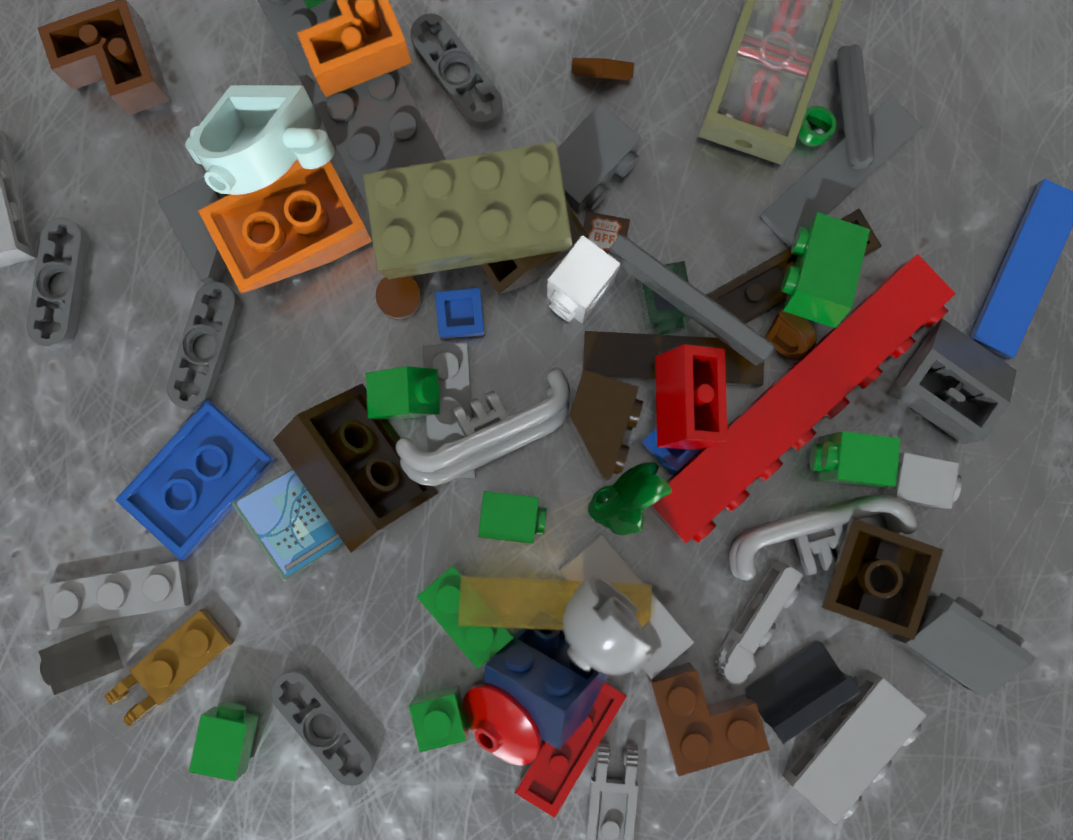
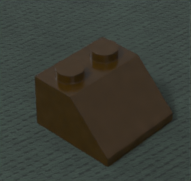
M851 518L821 608L915 640L943 549Z

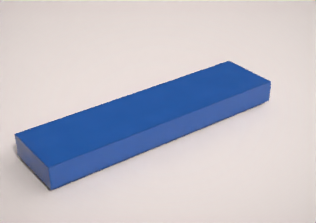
M1043 179L1037 184L971 332V339L987 350L1008 360L1016 357L1073 228V191L1047 179Z

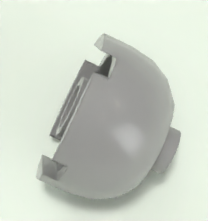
M589 576L576 589L567 602L563 616V629L565 637L571 645L568 648V654L584 670L589 671L593 667L601 673L617 676L636 670L662 647L661 639L650 621L643 627L635 616L639 608L620 590L604 579L598 578L594 583L593 577Z

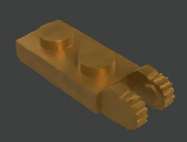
M201 609L129 670L131 674L114 686L104 698L112 705L125 698L129 691L140 683L150 696L126 712L122 720L130 727L156 705L160 706L170 699L229 648L233 641L206 609Z

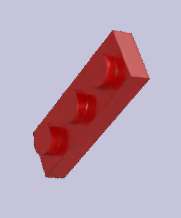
M605 681L586 720L560 750L543 741L540 753L528 766L515 788V794L555 818L625 701L626 693Z

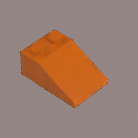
M297 160L282 177L272 184L247 194H229L198 210L242 294L333 262L372 242L330 161L315 169H305Z

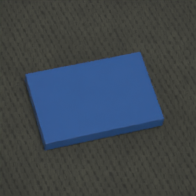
M207 399L121 492L115 501L180 561H183L196 550L234 508L232 503L246 495L277 459L213 400Z

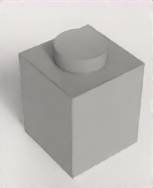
M905 452L899 453L896 486L884 487L883 495L900 498L904 503L933 509H952V504L958 499L962 487V479L958 475L960 463Z

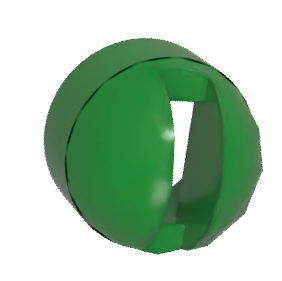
M821 106L809 107L806 110L798 138L805 145L811 147L820 146L825 143L836 129V119L832 112Z

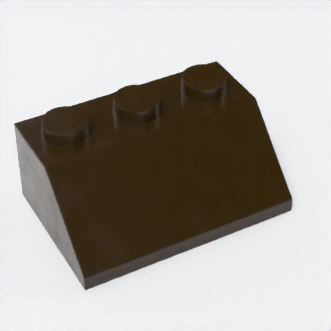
M362 383L297 414L273 439L350 553L388 530L439 493L434 486L421 485L411 480L404 472L400 464L401 457L396 451L397 441L401 438L388 419H368L367 390Z

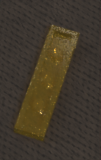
M461 575L458 625L564 630L563 616L567 602L584 581ZM609 582L639 608L635 616L642 627L650 621L652 585Z

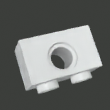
M582 235L548 279L547 298L552 301L549 307L568 322L575 318L580 323H583L614 283L620 263Z

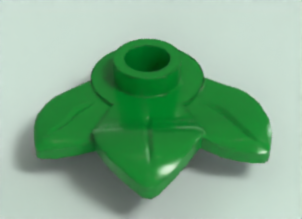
M656 462L641 463L624 472L614 485L599 489L589 504L588 513L596 523L610 528L612 533L616 535L637 533L642 531L644 526L642 511L670 494L672 489L663 478L656 475L659 467Z

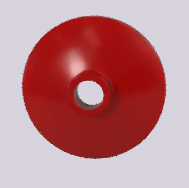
M488 684L476 685L465 694L462 702L463 712L467 725L480 747L497 758L513 765H527L538 756L541 749L539 730L529 712L518 700L506 691Z

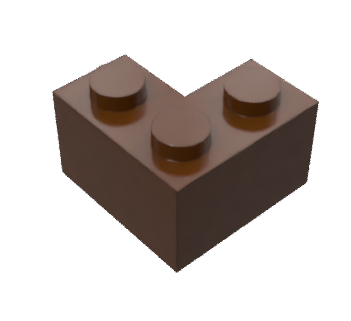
M115 0L37 28L52 71L74 90L104 79L110 97L129 115L171 101L144 21L127 0Z
M690 662L664 669L653 679L646 675L670 760L678 777L770 750L757 704L747 694L707 705L697 669Z

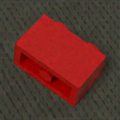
M684 344L655 356L657 447L700 450L727 443L725 349Z

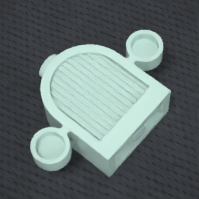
M231 85L201 124L192 128L190 136L185 143V147L197 164H202L206 170L204 179L208 186L218 193L231 195L251 193L272 184L282 177L297 159L303 168L315 169L328 163L335 154V149L327 133L323 130H318L322 122L304 86Z

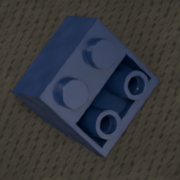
M540 610L508 644L485 664L484 684L498 687L518 700L536 723L540 738L560 750L586 720L609 674L601 673L593 667L587 671L578 666L568 654V648L571 645L565 637L563 623Z

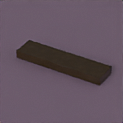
M860 208L840 219L870 229L864 257L882 247ZM791 246L706 295L742 322L748 324L785 303L787 293L781 292V286L790 265L795 266L797 255L791 253Z
M585 331L583 370L612 379L656 381L655 356L687 344L725 349L726 385L761 387L764 382V362L754 365L719 338Z

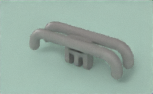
M552 368L547 374V379L551 385L547 391L548 398L511 416H508L494 390L485 394L486 402L491 408L490 411L485 412L478 398L468 402L474 418L470 420L461 406L452 409L455 420L465 437L431 453L421 452L416 448L411 439L401 438L397 441L396 451L401 457L400 464L402 469L411 480L421 485L436 486L447 483L554 432L562 426L569 413L570 385L566 374L560 368Z
M890 495L858 497L744 531L732 543L729 553L730 569L735 577L742 580H751L756 574L754 556L760 548L794 538L804 572L807 576L817 573L813 558L815 554H818L824 571L834 569L835 564L831 550L835 549L837 556L839 555L845 537L842 524L849 523L851 518L859 520L879 514L884 518L890 531L895 533L902 532L907 535L916 531L917 520L911 508L900 498Z

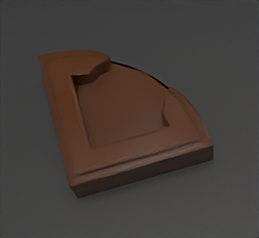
M572 58L571 74H574V76L624 81L633 79V62L606 58Z

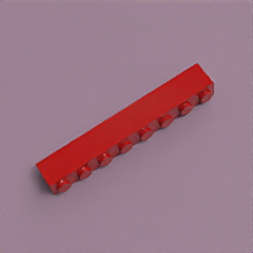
M919 254L904 262L845 316L836 328H832L816 343L812 350L795 362L727 425V443L701 449L676 474L669 478L666 482L670 485L672 492L650 505L649 508L680 542L687 543L691 539L696 543L700 542L717 526L712 520L724 508L732 512L749 497L750 493L746 488L759 477L762 481H765L783 465V462L779 459L781 455L791 446L796 451L802 448L816 435L817 432L812 427L821 418L826 416L831 420L850 403L845 397L857 385L864 389L875 381L883 372L879 365L888 356L891 355L896 359L905 353L916 342L911 336L922 325L929 329L942 319L949 311L944 305L956 293Z

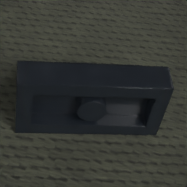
M818 640L812 642L745 688V693L756 702L760 716L772 734L783 745L861 693L852 677L839 669L823 643Z

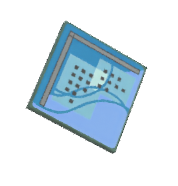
M293 469L288 470L232 503V506L283 581H286L344 544Z

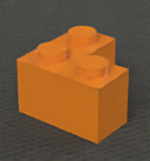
M336 0L342 15L297 32L314 77L325 98L412 63L405 38L389 0Z

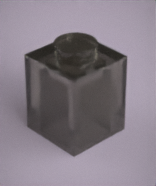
M109 625L90 630L38 651L42 660L40 662L41 676L44 682L51 686L54 695L124 668Z

